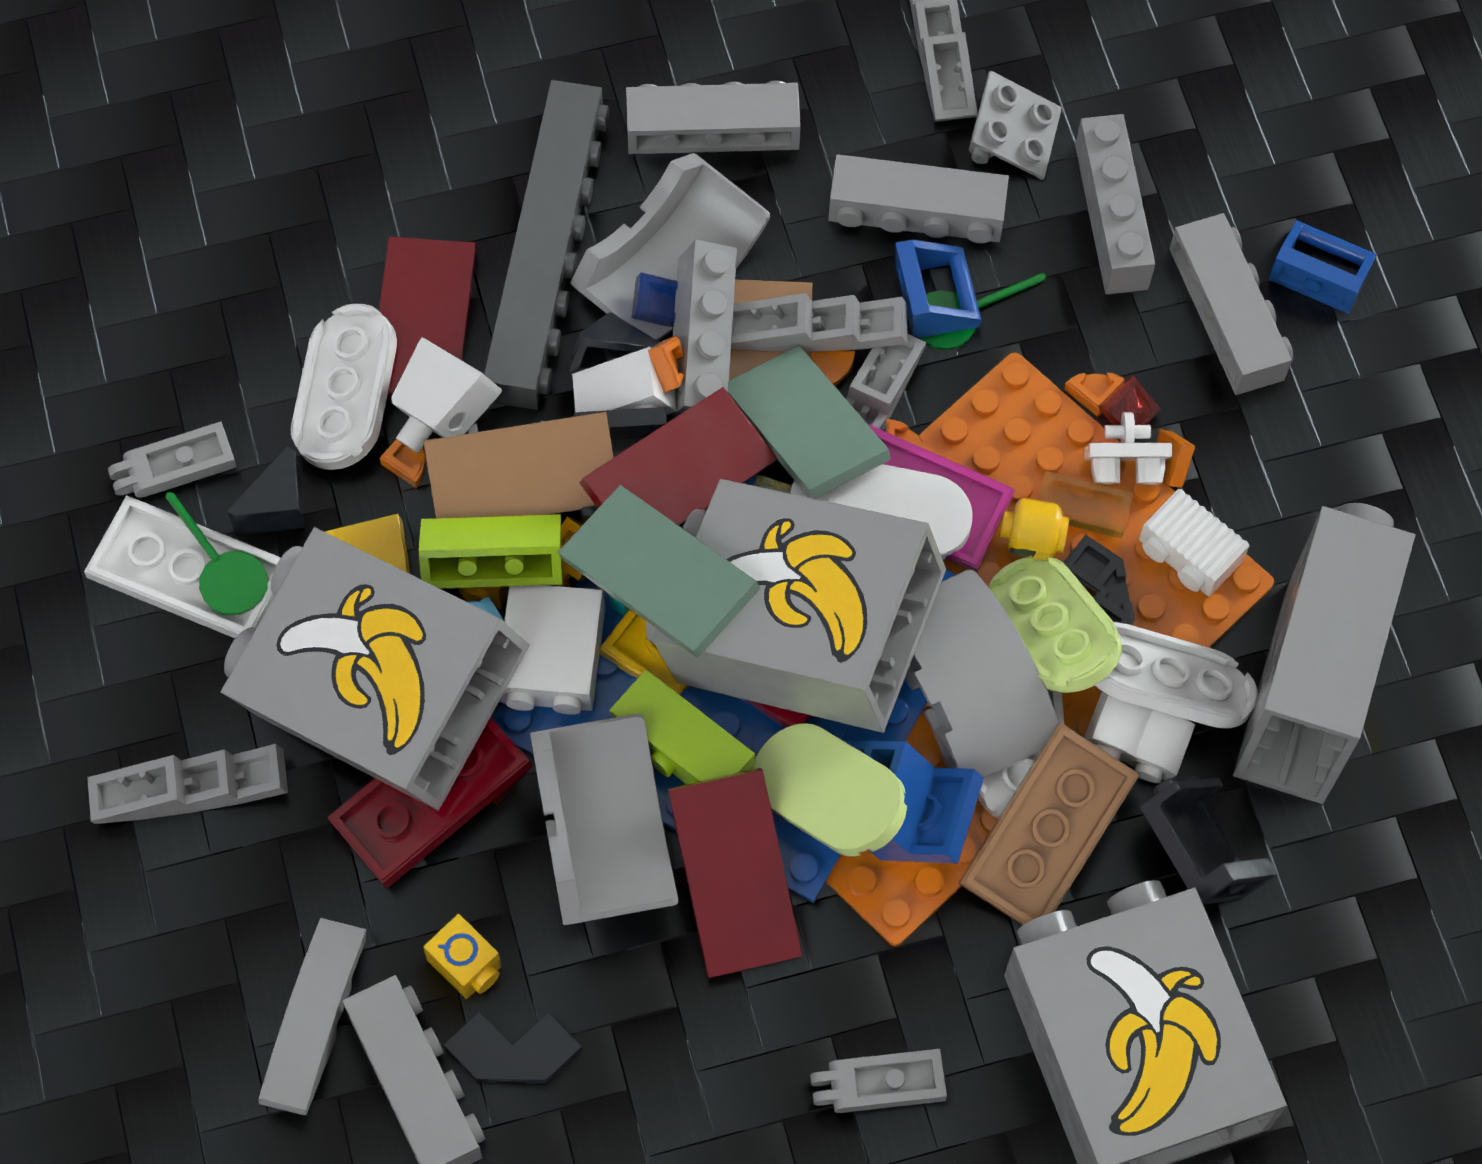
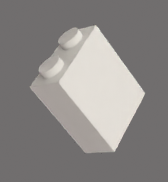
M549 585L509 586L505 623L530 646L499 700L500 703H506L508 707L522 711L532 710L534 706L553 707L554 711L562 714H578L581 710L593 711L600 655L599 648L601 647L605 616L603 590Z

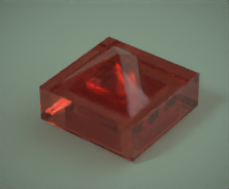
M1134 376L1127 377L1098 406L1112 425H1121L1123 412L1133 413L1135 425H1146L1161 410Z

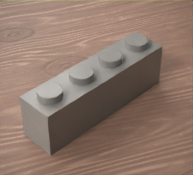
M770 81L766 84L728 82L723 85L686 83L681 86L643 84L638 87H626L628 154L799 150L800 109L798 83Z
M1124 114L1081 118L1075 148L1105 294L1148 290L1155 268V260Z
M836 154L828 221L839 222L847 227L864 225L880 227L889 232H901L903 230L920 232L935 238L952 236L968 238L976 243L1000 242L1009 176Z
M1224 213L1176 227L1170 245V252L1235 395L1284 381L1290 364L1293 361V350L1289 340L1285 336L1281 337L1278 331L1276 314L1272 303L1269 300H1264L1260 292L1256 268L1252 263H1247L1242 253V240L1238 230L1235 227H1230Z
M695 239L678 259L673 337L678 336L682 345L684 356L678 359V373L684 374L681 385L674 389L676 412L667 414V423L720 388L724 387L728 392L737 257L736 247Z
M394 975L342 1000L348 1017L418 1163L472 1164L482 1159L478 1143L486 1140L475 1115L471 1113L464 1116L457 1102L458 1099L464 1097V1093L453 1070L443 1073L436 1057L444 1053L432 1027L423 1031L416 1015L423 1012V1009L412 986L410 985L402 989L397 976Z

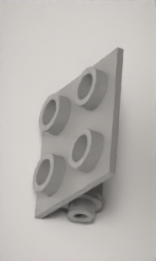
M990 71L969 147L972 160L979 164H985L988 162V159L996 156L1043 180L1062 107Z

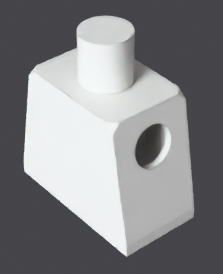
M422 337L391 397L392 404L409 416L396 439L416 453H419L424 445V441L430 437L432 432L442 438L463 435L500 395L502 389L480 371Z

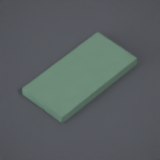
M800 345L729 381L728 394L776 456L777 460L809 498L816 499L891 460L888 447Z
M622 485L618 486L558 551L563 561L696 658L706 650L760 590L755 579Z

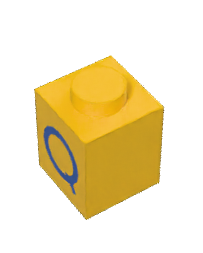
M457 914L423 946L427 961L466 1000L475 991L479 994L485 992L500 975L498 972L501 968L499 953L460 914Z

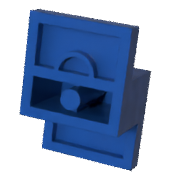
M842 740L890 769L902 782L906 794L904 793V803L907 805L906 817L900 830L884 847L874 852L870 849L868 850L879 860L958 864L984 777L975 769L935 768L906 741Z

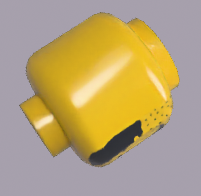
M1021 498L1016 503L1013 512L1004 511L1000 538L1008 539V550L1015 557H1029L1035 560L1047 561L1048 558H1053L1056 552L1063 553L1069 517L1062 516L1061 507L1056 503Z

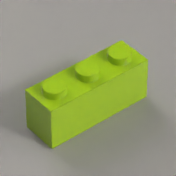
M561 514L421 519L419 539L421 580L439 589L561 585L563 560L558 553L563 547Z
M647 669L609 710L611 718L641 714L645 721L652 766L666 777L674 774L685 784L752 770L756 764L753 751Z

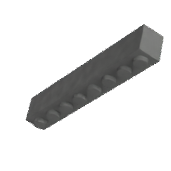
M551 80L484 373L486 377L502 389V392L493 403L538 410L541 394H549L552 368H547L550 355L557 356L559 350L561 330L555 328L558 317L566 316L569 291H564L566 278H573L577 266V253H572L574 241L581 242L584 235L585 216L580 215L583 204H590L593 193L594 181L588 177L590 168H598L600 161L601 142L597 141L599 130L606 131L608 125L609 106L603 105L602 87Z

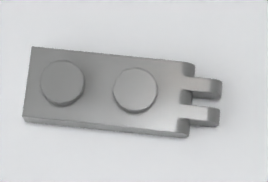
M218 422L130 450L123 455L124 461L111 465L108 468V472L112 480H117L113 483L116 495H126L134 492L136 497H146L236 468L237 466L223 424Z
M940 1049L835 1060L828 1063L829 1071L815 1072L810 1075L812 1086L831 1085L832 1090L813 1093L814 1105L834 1104V1110L837 1113L946 1101L947 1098Z

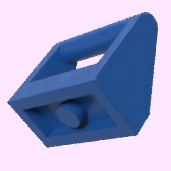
M1296 220L1276 257L1268 280L1349 314L1377 254ZM1297 240H1300L1361 267L1355 276L1293 248Z
M918 240L895 243L896 270L903 299L907 303V316L913 337L922 338L977 328L982 324L968 264L962 247ZM950 265L961 309L929 305L920 270Z

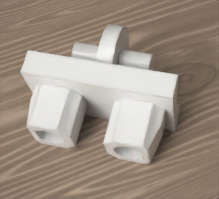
M1132 412L1122 413L1121 425H1105V439H1121V443H1089V447L1084 448V460L1091 461L1094 485L1119 484L1120 461H1136V484L1159 485L1163 482L1165 461L1172 457V443H1134L1135 439H1150L1151 426L1135 425Z

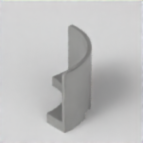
M695 153L672 160L653 191L640 206V209L645 214L631 229L623 224L609 237L588 248L570 282L573 287L605 313L611 312L657 341L673 332L678 259L696 239L736 247L737 268L755 244L770 219L768 210Z
M966 570L941 582L907 670L905 680L911 690L920 687L929 706H931V709L926 710L924 715L934 734L945 766L947 768L975 769L985 778L1041 751L1059 721L1046 687L1038 677L1039 673L1035 663L1008 614L981 577L974 570Z
M632 714L531 732L530 736L544 815L554 814L555 820L545 822L563 925L676 905L678 903V895L663 828L644 717L641 714Z

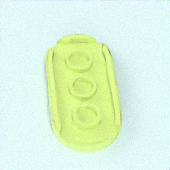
M1029 557L1021 558L1002 568L993 577L988 586L1017 629L1039 673L1038 677L1043 681L1047 689L1063 693L1082 691L1098 684L1114 670L1122 652L1120 635L1110 617L1064 563L1051 557L1047 561H1036Z
M813 724L789 726L773 735L756 756V764L752 770L757 768L763 769L771 810L841 855L860 856L858 852H864L868 849L874 852L884 847L898 833L905 820L907 805L904 803V793L906 794L904 785L895 774L884 765L819 726Z

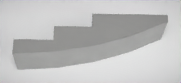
M910 0L917 44L934 121L977 117L978 113L966 35L961 29L957 0Z
M807 293L733 305L731 349L787 352L800 345L805 352H819L907 344V303L903 297L859 303L855 295L812 301Z
M907 334V344L872 348L852 381L846 398L867 424L884 431L886 419H890L925 349V341Z
M272 744L234 755L224 749L185 760H180L171 755L88 777L91 822L101 824L193 813L288 793L284 749L277 744Z
M320 918L279 1030L259 1095V1104L307 1115L336 1041L337 1025L344 1009L342 1000L348 998L351 992L352 975L366 942V929Z

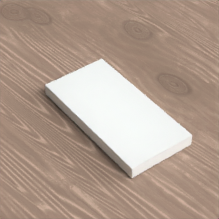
M126 495L84 573L88 579L236 638L247 628H257L275 597L271 591V579L281 557L197 524L219 555L229 551H242L251 554L263 564L268 575V590L263 600L253 610L241 615H224L215 612L204 602L199 590L200 575L205 565L211 559L179 516Z

